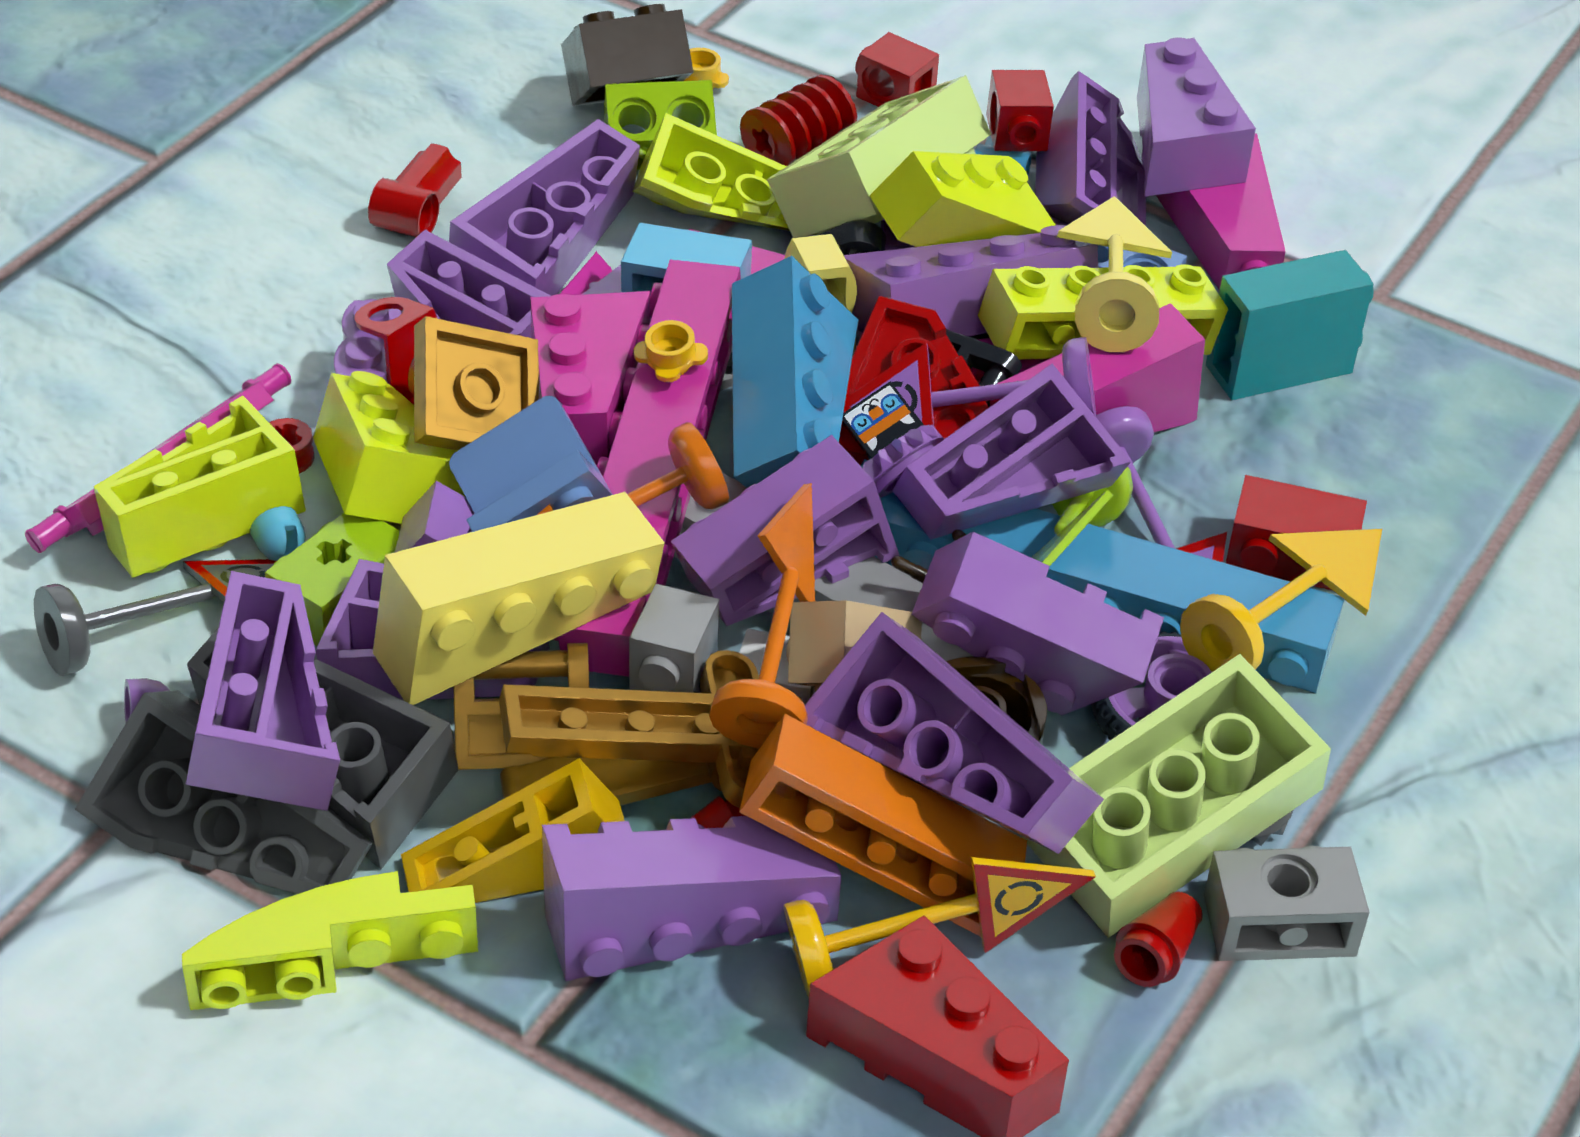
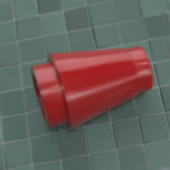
M1172 892L1165 899L1122 927L1116 936V947L1114 950L1115 963L1120 972L1131 982L1143 987H1154L1160 983L1171 981L1178 974L1198 925L1202 921L1203 913L1199 903L1186 893Z

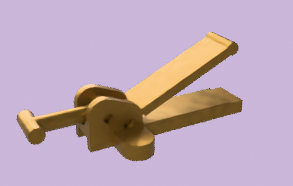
M723 650L711 654L705 663L700 678L701 693L503 684L499 706L506 753L554 757L518 767L504 768L500 773L503 799L580 758L617 797L620 806L712 782L714 787L722 791L724 797L732 805L740 808L750 762L759 749L739 744L723 736L713 727L709 713L718 689L731 681L759 678L754 663L747 656L735 651Z

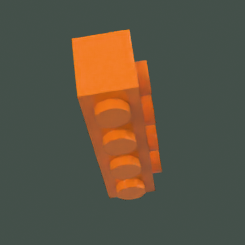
M785 713L751 759L740 813L924 908L976 894L971 857L1025 863L1027 840ZM978 912L949 920L981 937Z

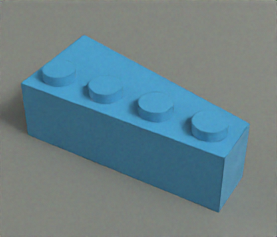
M793 256L732 283L734 478L746 488L758 484L794 460L798 454L814 447L830 435H833L839 442L858 319L827 290L823 280L817 274H810Z

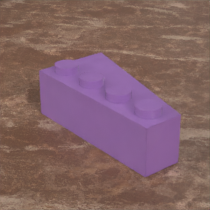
M597 119L451 220L449 242L551 296L558 294L634 195L632 191L636 180L640 145L600 119Z
M1065 225L1045 227L1041 229V233L1003 235L991 239L844 255L854 274L857 285L856 302L852 314L858 319L857 330L862 333L864 332L878 297L883 296L936 310L947 330L968 337L987 333L978 317V313L993 269H1017L1024 266L1036 268L1087 266L1098 268V245L1057 237L1058 231L1064 228Z
M883 612L879 614L805 704L808 714V726L937 794L1057 854L1062 851L1104 800V798L921 639Z
M748 816L731 817L723 828H705L697 824L696 818L670 819L666 830L632 832L629 821L601 822L598 833L570 834L567 824L542 825L545 918L565 981L588 976H606L619 969L659 960L673 961L682 958L686 954L727 945L740 946L758 938L789 932L783 905L796 900L809 901L814 906L821 925L838 921L842 876L836 862Z

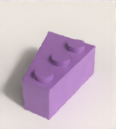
M427 230L420 233L387 263L395 297L407 298L434 308L437 318L441 320L531 338L530 297L551 296Z
M1052 363L908 464L892 491L928 537L935 539L951 534L956 529L965 530L1110 487L1131 463V460Z
M830 435L814 447L804 450L794 460L758 484L751 485L740 496L705 519L695 522L684 533L671 540L684 572L693 586L701 595L719 599V617L726 626L775 607L782 573L757 535L803 484L812 483L815 580L825 576L833 584L849 577L848 566L873 556H877L882 563L892 560L894 556H900L874 480L833 435Z
M971 532L936 550L911 615L932 628L938 638L949 644L959 646L972 656L992 658L1006 663L1005 672L1022 681L1024 680V674H1026L1040 687L1045 697L1048 711L1062 716L1144 682L1164 617L1145 609L1139 619L1104 603L1107 591L1089 583L1085 586L1083 593L1046 577L1049 565L975 532Z

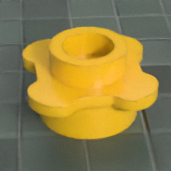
M708 48L690 49L694 72L684 81L712 80L713 89L726 87L729 83V76L721 72L720 55Z
M666 320L658 322L648 329L645 334V341L637 343L634 347V358L637 362L647 363L653 368L658 380L674 382L686 373L691 366L704 364L708 359V349L702 343H695V335L690 326L681 321Z

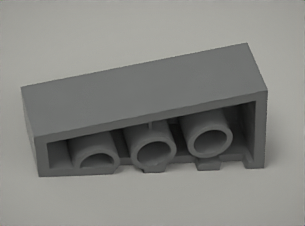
M218 628L187 663L200 706L202 705ZM314 658L319 687L324 688L327 700L326 718L331 740L336 742L340 757L329 807L373 843L366 857L382 870L459 771L451 726L449 722Z

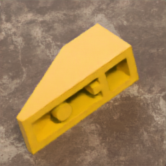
M578 758L402 853L401 858L408 891L415 892L473 885L475 903L543 890L542 825L567 824L570 834L598 833L601 822L625 821L620 802L583 761Z

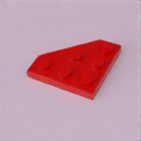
M883 296L878 297L852 357L846 397L926 342L929 353L931 392L977 387L980 385L963 356H959L946 335V327L936 310ZM986 401L934 407V427L945 439L989 407ZM842 422L839 443L861 466L864 459H870Z

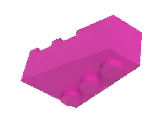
M650 291L583 295L556 294L546 297H530L531 338L538 339L539 399L544 396H553L562 404L596 466L600 457H609L610 455L609 431L611 419L615 411L623 412L625 406L623 400L624 378L628 367L636 368L638 364L634 358V347L637 344L640 326L642 324L650 325Z

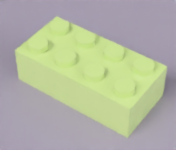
M964 75L884 103L768 178L767 181L793 238L805 237L815 233L819 235L853 220H866L877 223L884 218L869 195L912 151L976 154L973 147L989 137L991 132L967 76Z
M1239 654L1069 768L1104 800L1059 854L1023 836L1022 838L1027 840V845L1045 865L1094 871L1096 877L1071 895L1109 938L1126 924L1165 899L1170 893L1176 892L1209 869L1214 851L1238 849L1323 790L1331 748Z

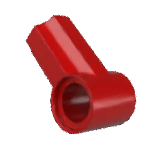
M431 143L426 150L419 151L395 180L382 178L377 182L369 200V222L373 226L417 237L424 230L432 233L438 220L441 202L462 178L461 162L453 157L448 147Z

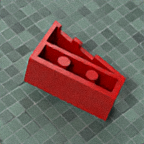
M925 915L810 983L807 1038L825 1048L832 1042L864 1060V1070L882 1081L890 1075L924 1095L923 1104L981 1137H1023L1060 1112L1069 1059Z

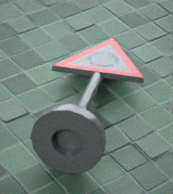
M269 559L183 561V568L202 585L85 615L77 597L69 588L61 584L42 586L36 590L33 601L35 624L43 652L57 674L65 676L76 673L88 663L91 652L89 630L209 600L216 596L224 602L231 571L265 577V572L276 561Z

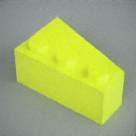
M912 151L869 195L897 240L915 247L991 239L1003 235L1041 233V229L1045 227L1055 226V223L1027 183L1028 175L1025 169L1010 156Z
M244 396L229 403L231 414L211 427L207 428L205 424L198 422L185 430L187 441L162 456L160 451L154 449L93 486L108 548L132 578L144 573L158 572L166 568L170 563L201 551L220 548L227 541L250 533L254 520L271 508L286 506L294 509L297 514L306 511L295 450Z

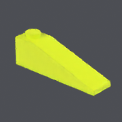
M665 114L643 159L632 192L644 196L658 205L669 207L683 214L790 231L767 181L768 178L787 166L670 114Z

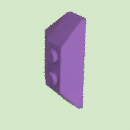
M1080 71L1071 78L1053 111L1048 151H1037L1035 195L1049 215L1069 224L1115 196L1146 226L1145 169L1142 166V160L1133 135L1121 119L1124 111L1120 100Z

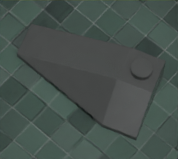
M178 690L146 692L142 695L75 808L77 812L130 848L148 853H162L190 861L191 865L209 870L219 869L252 878L256 883L296 894L320 886L352 879L373 844L330 807L325 811L186 785L201 706Z

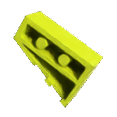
M354 371L351 373V376L331 373L313 440L344 514L402 524L404 515L435 481L465 496L449 466L450 458L457 450L414 443V405L388 384L385 379L373 373Z

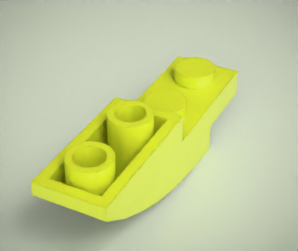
M398 871L320 886L281 899L246 914L211 933L182 953V968L190 1010L206 1008L228 1009L246 1003L279 999H306L313 995L337 992L335 969L351 967L371 968L384 963L424 958L444 959L457 954L478 952L473 885L400 893Z

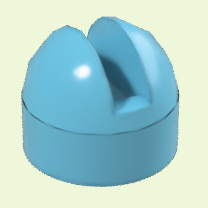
M286 506L271 508L263 512L254 520L250 528V534L257 548L269 560L277 561L279 558L290 554L306 540L304 526L296 511Z

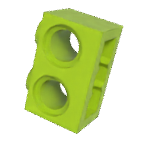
M712 80L605 84L604 121L607 125L640 145L637 170H640L643 159L666 113L717 135ZM627 125H638L645 131L632 134L622 128Z

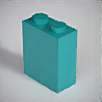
M1346 249L1223 275L1219 295L1226 304L1228 311L1211 354L1207 355L1205 365L1231 401L1353 373L1358 348L1363 341V328L1369 303L1373 299L1374 283L1368 273L1361 269Z

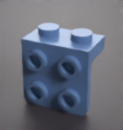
M553 396L542 397L455 452L449 461L450 469L475 513L466 519L472 532L535 516L549 504L554 511L613 495L564 407Z

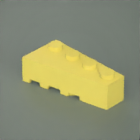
M622 492L387 554L384 560L373 654L403 700L415 705L651 593L657 581L665 542L627 493Z

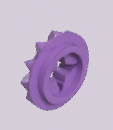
M921 425L917 429H911L902 437L895 438L891 444L879 450L873 458L864 463L863 469L874 480L880 498L893 492L894 486L908 464L944 440L933 425Z

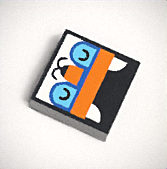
M891 381L844 412L842 418L843 425L869 459L873 458L879 450L891 444L895 438L898 439L911 429H917L924 425Z

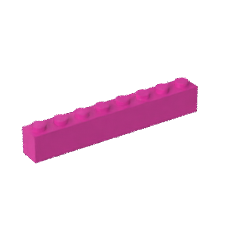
M670 259L663 283L655 282L653 284L650 296L651 322L650 325L642 324L640 326L637 343L645 341L646 332L654 324L666 320L681 321L692 328L695 335V343L706 345L708 359L702 365L691 366L686 373L674 382L658 380L655 370L647 363L638 362L636 368L628 367L623 385L625 406L623 412L615 411L611 419L609 431L610 455L609 457H600L597 464L613 495L622 492L628 494L676 469L668 448L669 434L675 427L685 422H690L698 429L706 441L732 349V283L741 279L740 267ZM684 483L637 507L665 542L656 584L664 586L666 585L675 553L671 540L680 535L691 496ZM651 593L552 640L559 641L560 650H567V643H588L589 672L629 677V638Z

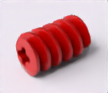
M820 74L809 78L805 83L794 86L789 91L778 94L774 99L763 102L759 107L746 111L740 121L741 139L746 149L784 166H788L795 159L801 158L835 136L841 129L855 123L858 116L855 104L842 84L833 76Z

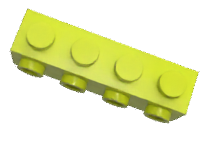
M1182 264L1176 267H1141L1137 265L1123 267L1124 272L1141 277L1153 288L1159 302V308L1171 303L1205 339L1204 355H1210L1228 308L1201 266ZM1024 266L1017 269H993L978 317L994 346L1010 351L1018 359H1051L1062 354L1063 346L1068 340L1081 337L1075 324V302L1082 288L1094 277L1108 273L1109 267L1036 268Z

